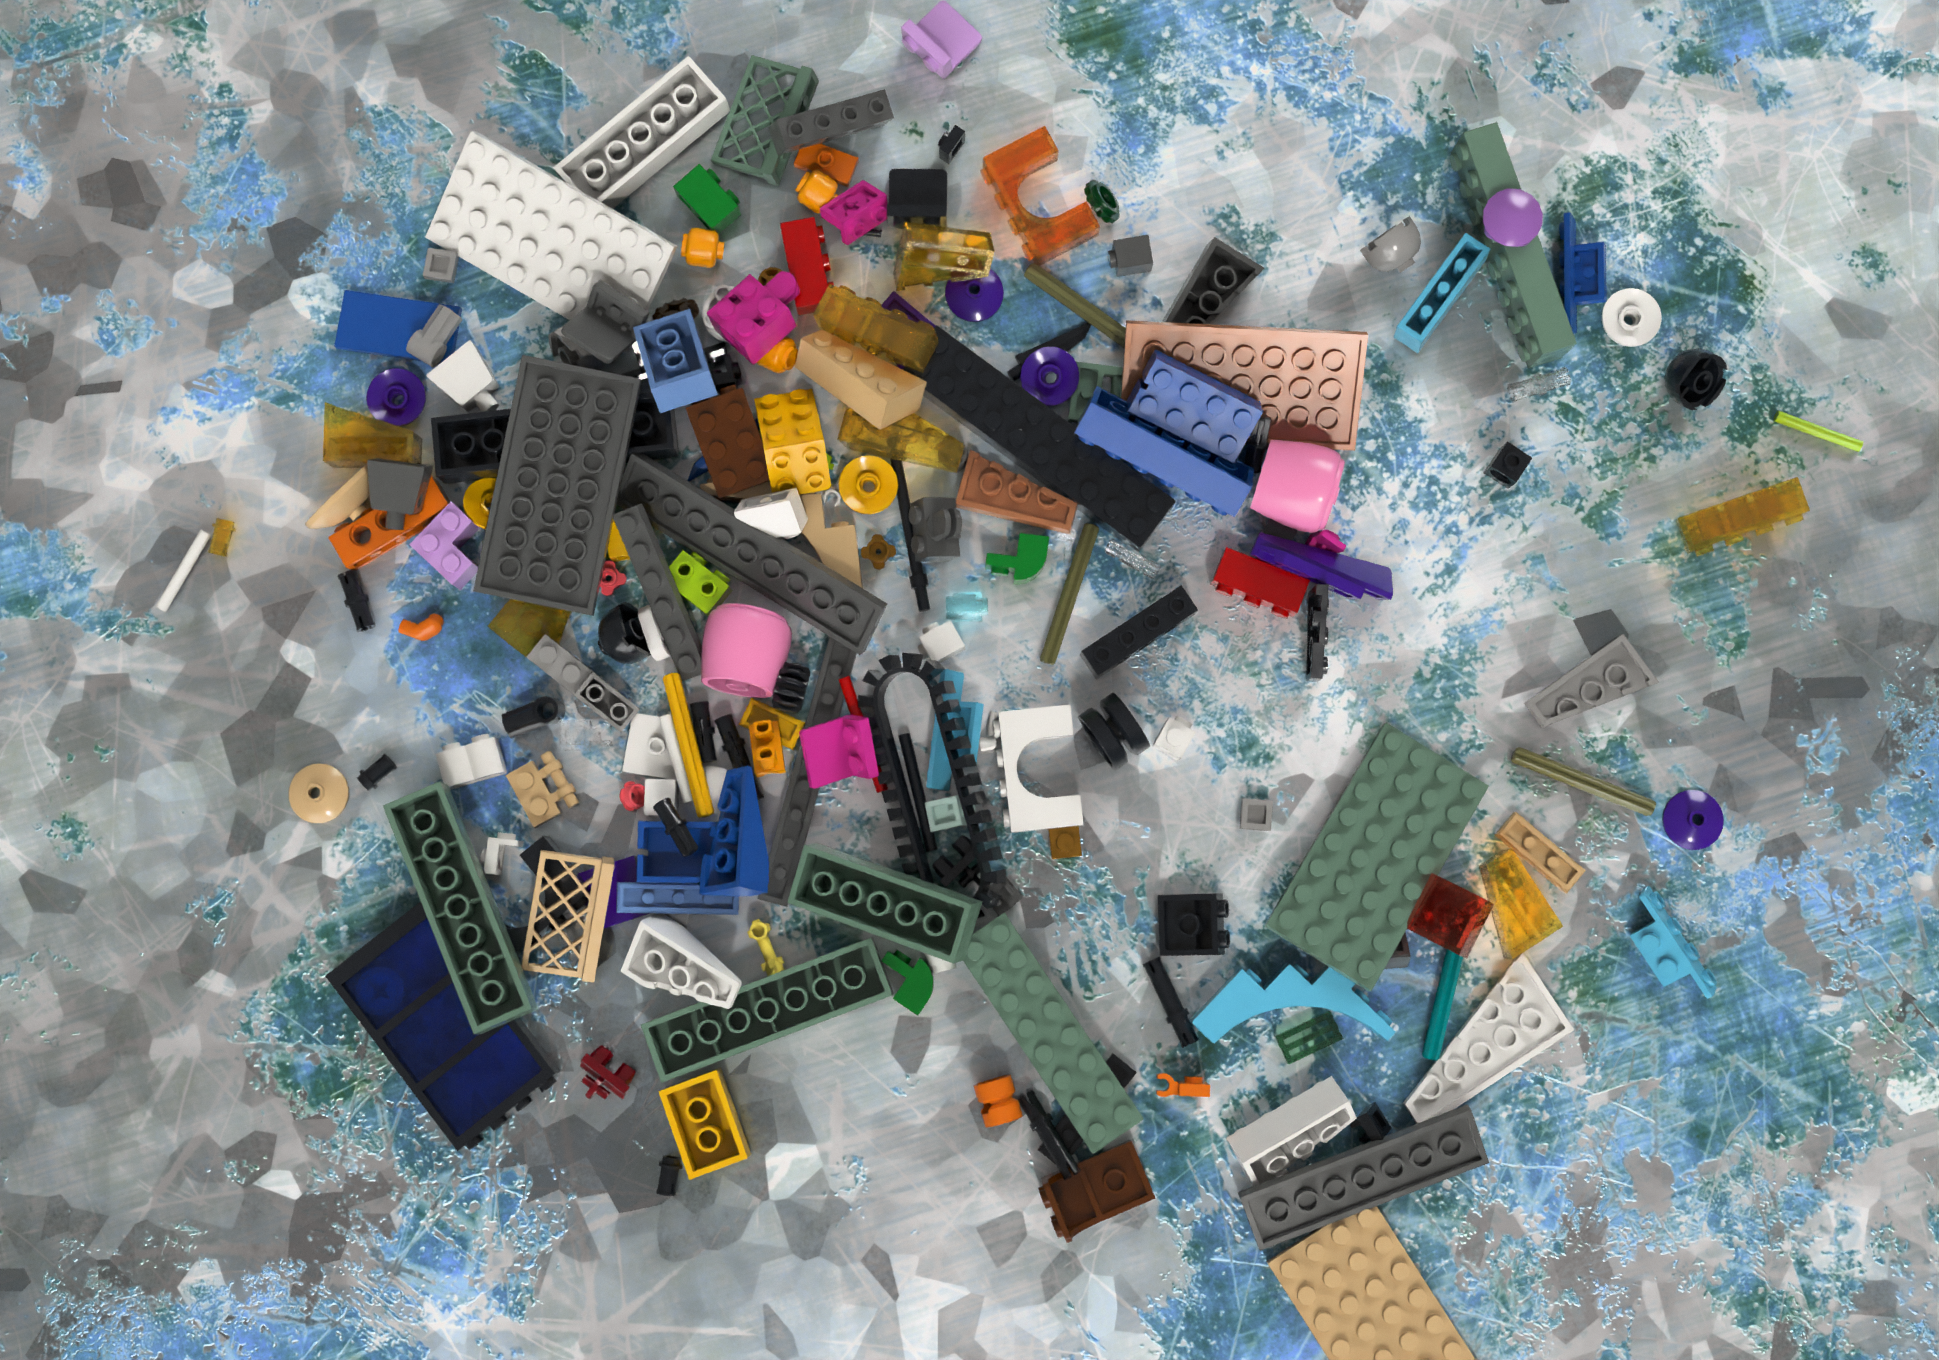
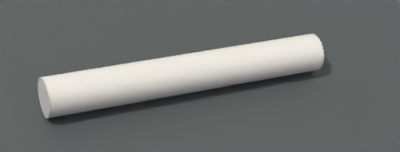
M200 529L155 607L167 612L211 534Z
M666 714L660 716V721L682 801L685 804L692 802L693 798L672 715Z

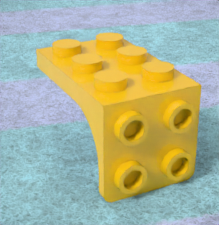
M796 389L789 393L767 394L763 397L755 398L771 492L797 488L799 495L828 490L831 487L824 437L813 390Z

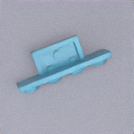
M944 669L940 673L939 683L942 681H953L956 693L943 694V701L958 699L961 708L960 712L947 713L948 719L963 717L967 729L952 731L953 737L955 739L958 736H969L972 747L957 749L959 757L974 754L977 764L984 704L961 701L964 674ZM935 714L926 786L931 789L949 791L952 771Z
M1650 886L1643 888L1639 897L1654 921L1631 932V939L1663 987L1691 974L1707 999L1714 996L1717 989V981L1710 969H1704L1698 960L1700 955L1696 947L1692 943L1686 942L1681 934L1683 932L1681 925L1675 917L1670 918L1664 909L1665 902L1662 896L1657 891L1653 892Z

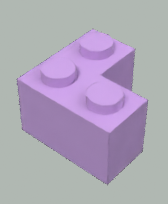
M450 502L409 545L459 590L477 573L478 565L460 548L480 527L474 524L458 506Z

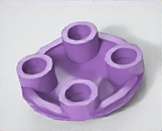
M1508 188L1497 192L1488 200L1483 210L1485 235L1504 246L1523 247L1528 245L1538 235L1542 226L1543 213L1539 203L1531 194L1521 189Z

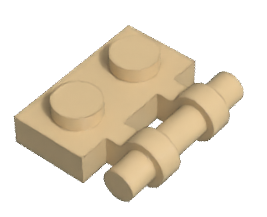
M547 751L540 756L545 764L542 769L539 770L535 762L530 761L505 775L534 828L562 814L557 804L559 801L564 799L568 808L579 804L574 794L576 790L573 784L568 783L562 772L563 766L560 760H556L551 751ZM550 776L558 788L554 793H551L544 780Z

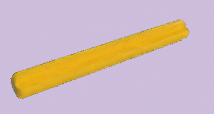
M669 673L663 677V682L698 818L709 817L714 814V808L681 676L679 673Z

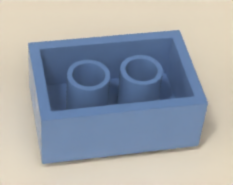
M690 309L633 327L650 389L660 413L718 395Z

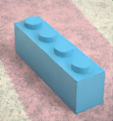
M1465 233L1397 325L1394 338L1416 353H1419L1485 263L1490 248Z

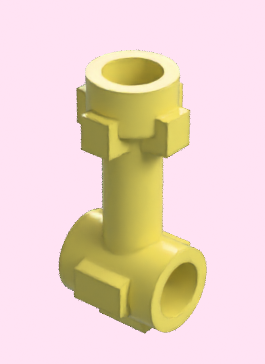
M757 919L752 921V925L747 933L749 938L757 940L765 960L761 964L763 972L766 971L767 976L785 970L783 967L785 962L782 956L776 957L768 937L769 932L772 930L770 923Z

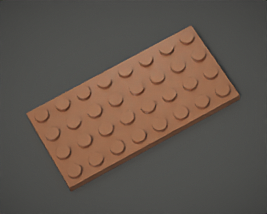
M1126 320L1121 399L1127 401L1138 379H1143L1142 371L1154 349L1260 401L1263 409L1262 414H1267L1272 419L1267 439L1269 444L1270 440L1311 443L1332 450L1355 451L1368 333L1360 331Z

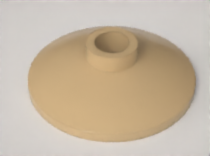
M312 764L306 766L291 781L288 794L289 802L293 811L301 819L311 823L329 822L338 817L347 805L349 799L347 780L338 769L330 765ZM317 787L320 790V795L314 799L311 796V791Z

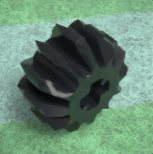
M785 662L784 667L779 671L772 699L773 707L787 713H798L802 709L810 677L809 668L802 666V664Z

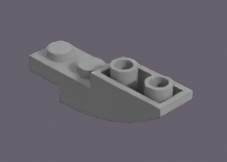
M546 634L526 657L620 732L625 729L640 710L624 695Z

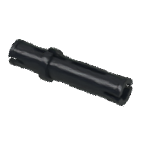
M732 714L714 720L724 744L721 747L723 752H727L733 769L741 767L739 762H742L743 766L752 767L744 748L746 742L744 738H740ZM728 733L731 734V737L733 739L734 745L737 749L739 756L736 755V752L734 750L733 744L730 740ZM752 768L757 799L760 800L764 798V795L761 792Z
M1160 956L1142 964L1168 1016L1165 1019L1168 1024L1171 1023L1181 1047L1184 1048L1189 1044L1197 1042L1199 1038L1187 1016L1190 1013L1187 1008H1183L1161 962Z
M1030 1091L1027 1093V1097L1032 1106L1029 1105L1024 1095L1018 1099L1019 1104L1031 1122L1030 1128L1038 1133L1062 1174L1064 1181L1072 1178L1066 1165L1069 1166L1074 1176L1081 1172V1169L1052 1124L1053 1118L1051 1114H1046L1035 1095L1036 1093Z

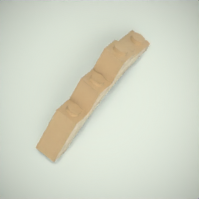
M711 478L707 479V483L700 484V489L720 501L740 503L742 499L772 493L770 481L719 499ZM812 492L799 495L808 518L800 534L810 543L825 566L863 588L855 525H849V522L841 521L832 523L831 528H826L821 493L816 494Z

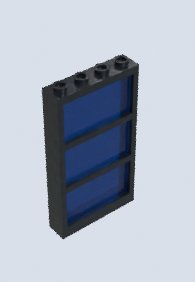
M421 901L325 976L457 1151L465 1147L468 1150L473 1149L484 1140L481 1134L490 1127L493 1131L497 1130L509 1120L506 1115L515 1108L519 1112L533 1101L530 1096L540 1089L543 1093L557 1082L554 1077L561 1071L520 1017L483 1034H473Z

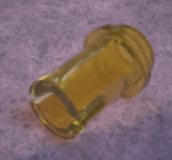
M216 518V523H212L214 531L208 553L224 557L228 556L227 552L232 532H236L234 528L235 522Z

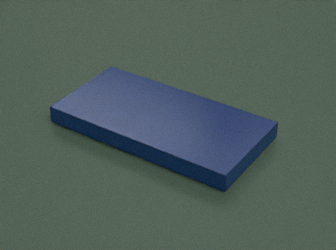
M344 290L334 347L339 350L421 361L408 353L406 347L411 336L417 330L423 329L439 303ZM441 304L461 317V307ZM459 326L447 342L446 353L440 363L455 352Z

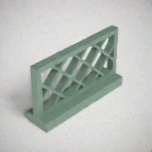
M751 55L712 155L711 162L766 179L769 184L779 186L792 152L777 156L772 138L761 143L757 132L770 126L777 119L808 111L819 83L814 70L806 66H801L800 69ZM757 65L768 68L771 74L758 82H755L753 78ZM787 74L796 76L793 85L783 90L781 89L777 79ZM774 81L779 92L763 99L759 89ZM756 91L760 102L745 109L743 105L745 96ZM782 98L785 104L783 111L771 116L767 106ZM764 108L768 119L753 126L749 115ZM745 117L750 128L735 135L733 131L734 123ZM753 134L758 145L743 152L739 141ZM733 144L736 145L740 153L739 155L730 160L721 158L725 148ZM762 152L764 160L761 168L749 166L747 158Z

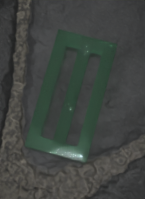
M1326 1011L1274 1036L1288 1065L1344 1039L1338 1030L1331 1011ZM1327 1020L1329 1025L1285 1045L1284 1039ZM1332 1031L1333 1036L1290 1055V1050Z

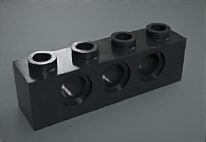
M1181 585L1082 650L1080 656L1097 680L1194 616L1198 609Z

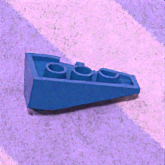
M743 766L727 770L717 805L721 811L716 827H711L709 836L714 837L709 855L704 854L701 863L699 894L742 897L768 893L769 858L752 767Z

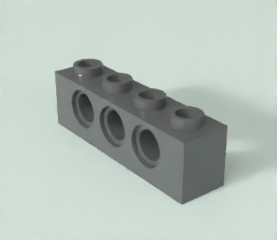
M884 89L777 119L768 128L778 156L884 126L894 116Z

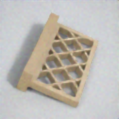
M547 850L540 851L521 963L523 970L582 978V981L594 983L615 865L614 858L605 856L595 858ZM545 860H559L565 870L551 879L544 870ZM565 861L574 862V864L569 866ZM581 864L594 865L593 876L584 883H581L572 871ZM569 873L578 887L564 896L555 882ZM544 876V878L547 880V883L541 886L542 878ZM589 884H591L590 893L585 888ZM551 886L560 899L546 909L539 896L541 892ZM582 890L589 901L588 905L577 913L568 902V899ZM564 903L573 916L559 925L550 912ZM539 906L542 912L536 916L537 907ZM586 913V918H585V923H584V921L581 919V916ZM546 915L555 929L541 938L534 929L535 922ZM577 920L584 929L583 935L572 942L562 929ZM559 932L568 945L554 955L545 941ZM534 936L537 941L531 945L532 937ZM581 942V947H580V952H579L578 949H577L575 946L578 945V944ZM540 945L550 956L542 964L528 962L530 952ZM572 949L579 958L577 969L563 967L558 958ZM554 962L556 966H551L549 964Z

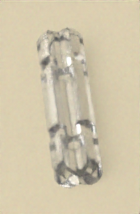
M1111 539L1105 548L1107 555L1113 558L1115 556L1118 557V561L1138 572L1142 570L1143 574L1151 579L1156 577L1161 568L1159 563L1152 559L1150 561L1147 560L1145 555L1128 546H1121L1122 543L1116 539Z

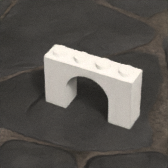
M1071 705L998 712L999 719L993 720L995 738L1001 737L1002 749L996 750L998 767H1004L1005 779H999L1001 797H1007L1008 809H1002L1004 827H1010L1011 833L1083 826L1080 795L1051 798L1038 797L1023 787L1017 775L1018 758L1028 745L1039 740L1073 737Z

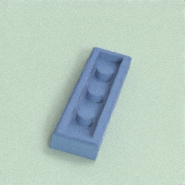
M617 882L616 913L739 915V896L699 894L700 884Z

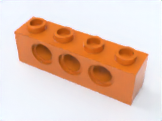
M431 476L422 510L416 514H405L404 530L385 528L387 511L368 508L360 515L361 518L352 523L346 522L341 524L334 530L335 533L328 538L345 567L357 571L422 532L451 501L439 481ZM366 530H370L371 537L369 541L361 544V534Z

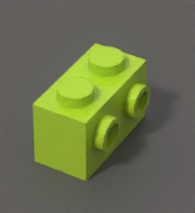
M682 550L669 566L680 595L709 616L711 611L716 609L717 606L722 605L733 591L727 585L730 579L717 569L714 573L704 567L707 561L693 551L689 555Z

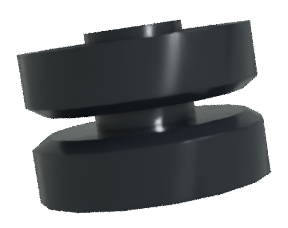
M1113 692L1100 701V708L1106 720L1093 708H1089L1081 713L1078 719L1096 751L1113 770H1117L1128 762L1127 753L1121 743L1135 755H1139L1148 749L1150 743L1126 705Z

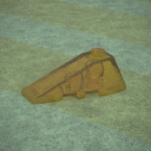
M850 407L845 411L837 438L839 442L850 450L953 473L958 471L965 447L962 442L915 413L879 430Z

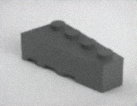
M1214 237L1204 248L1162 322L1210 324L1262 272L1264 267Z

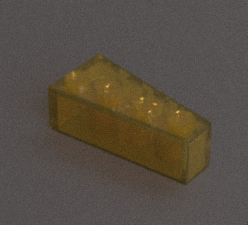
M829 284L813 313L820 330L822 329L832 335H836L852 345L859 343L862 348L872 355L878 356L884 352L890 361L922 373L939 343L936 331L929 323L921 320L918 323L912 321L902 311L885 309L877 300L866 297V299L858 297L853 290L843 285H840L838 288Z
M1795 477L1679 517L1676 520V524L1687 554L1695 552L1698 557L1715 551L1714 545L1725 542L1726 547L1744 541L1743 536L1755 532L1756 536H1760L1774 531L1773 526L1785 523L1786 526L1801 522L1804 520L1803 516L1810 509L1799 479Z

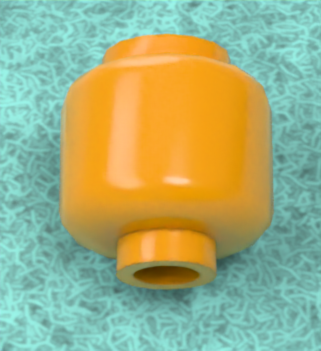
M818 169L813 170L811 173L806 171L795 188V191L798 192L797 200L817 214L820 213V207L839 196L836 194L838 183Z
M691 228L688 234H683L681 257H685L688 265L712 268L715 266L717 259H723L725 242L719 241L717 231Z
M785 336L757 364L777 374L791 370L796 364L798 355L795 341Z

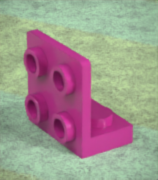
M848 714L799 731L810 788L816 789L851 776L866 779L879 776L868 717Z

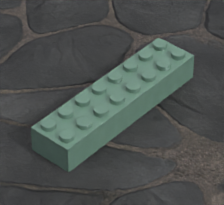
M1495 122L1463 132L1451 152L1450 163L1452 169L1459 174L1461 180L1459 183L1460 192L1463 198H1467L1469 202L1470 220L1474 226L1477 225L1480 233L1479 241L1490 248L1488 254L1490 261L1488 264L1489 273L1499 286V301L1503 307H1506L1509 314L1508 326L1513 335L1516 334L1519 342V357L1522 362H1526L1528 369L1561 359L1577 342L1538 235L1526 246L1511 247L1489 239L1484 233L1483 210L1488 200L1499 191L1508 188L1521 189L1498 123Z
M439 781L383 805L473 1034H483L538 1010L449 786Z
M1003 913L972 935L966 958L963 960L1092 1154L1142 1121L1144 1118L1007 915Z
M871 937L741 986L730 1009L699 1002L643 1023L641 1028L660 1081L663 1083L887 998L894 993L884 965L881 962L874 938Z

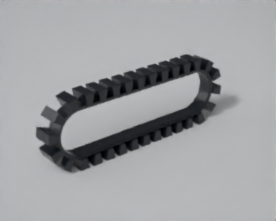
M902 653L903 667L899 655H888L878 660L887 672L883 675L879 670H868L862 681L875 686L873 695H858V708L873 706L875 716L868 717L870 728L873 730L879 727L881 734L872 735L874 748L884 746L886 752L875 754L877 766H885L887 764L890 766L891 771L879 772V776H877L879 784H890L892 782L895 784L896 789L882 791L884 802L889 803L897 800L900 802L901 807L887 809L889 820L896 821L903 818L905 820L906 826L892 827L895 840L908 836L910 838L911 844L897 846L900 858L915 856L916 862L902 864L904 874L911 876L919 873L921 880L934 884L884 705V696L889 683L896 676L909 672L919 676L929 689L980 870V884L972 898L983 901L982 905L986 909L995 907L1002 895L989 890L990 883L1006 882V869L991 871L989 861L1003 859L1000 846L985 850L983 842L998 840L995 828L985 829L981 832L979 829V823L992 822L989 809L975 813L973 805L987 803L984 791L970 794L968 786L982 785L979 772L969 773L965 776L963 772L965 767L977 766L974 754L959 757L957 749L972 748L969 736H958L955 739L953 737L952 731L967 730L963 717L948 719L947 713L961 711L958 699L943 701V694L956 693L953 681L936 682L934 678L945 669L936 660H926L923 668L919 669L924 654ZM981 908L977 919L985 916Z

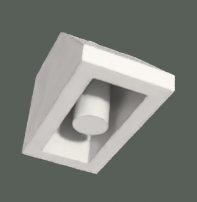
M797 488L742 499L734 511L737 519L776 538L784 536V538L789 539L798 536L808 521Z

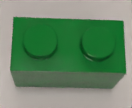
M698 164L678 181L673 188L677 197L708 230H714L720 234L741 216L738 207L740 201L730 189L725 192L719 185L721 180L712 169L709 168L706 171Z

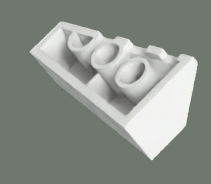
M1331 1076L1324 1081L1316 1083L1312 1088L1297 1097L1289 1099L1285 1104L1273 1111L1265 1113L1261 1118L1246 1127L1238 1129L1226 1139L1251 1184L1256 1186L1289 1173L1287 1168L1296 1160L1301 1158L1305 1161L1313 1154L1312 1151L1317 1143L1320 1141L1327 1143L1357 1117L1350 1101Z

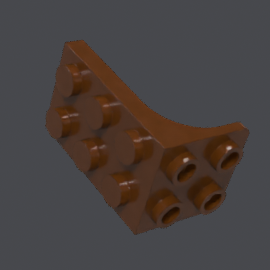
M735 385L718 390L720 395L717 397L706 398L691 403V406L686 407L719 499L769 481L762 439L753 418L745 390L743 388L737 389Z
M1131 1140L1077 1162L1081 1172L1075 1176L1069 1166H1067L1072 1178L1064 1181L1059 1170L1042 1177L1043 1186L1038 1188L1045 1208L1052 1207L1055 1215L1050 1216L1058 1239L1064 1237L1066 1243L1072 1242V1238L1076 1234L1099 1222L1155 1199V1195Z

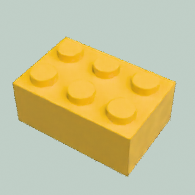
M721 1067L658 1091L689 1180L747 1159L751 1155Z

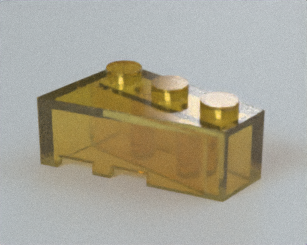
M325 402L323 461L331 467L363 468L367 464V460L375 458L422 464V438L414 431L369 418L360 413L348 411Z
M1504 849L1479 865L1504 959L1516 958L1563 927L1513 849Z

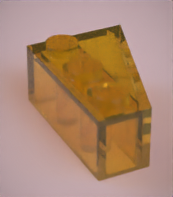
M904 222L893 271L896 291L906 290L905 287L919 284H924V287L933 286V282L950 279L951 282L988 277L995 252L991 234L989 232Z

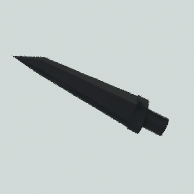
M1083 324L1032 349L1019 353L1015 356L1018 365L1007 371L1008 376L1012 381L1020 378L1025 360L1031 353L1040 348L1058 347L1068 352L1085 339L1091 324Z

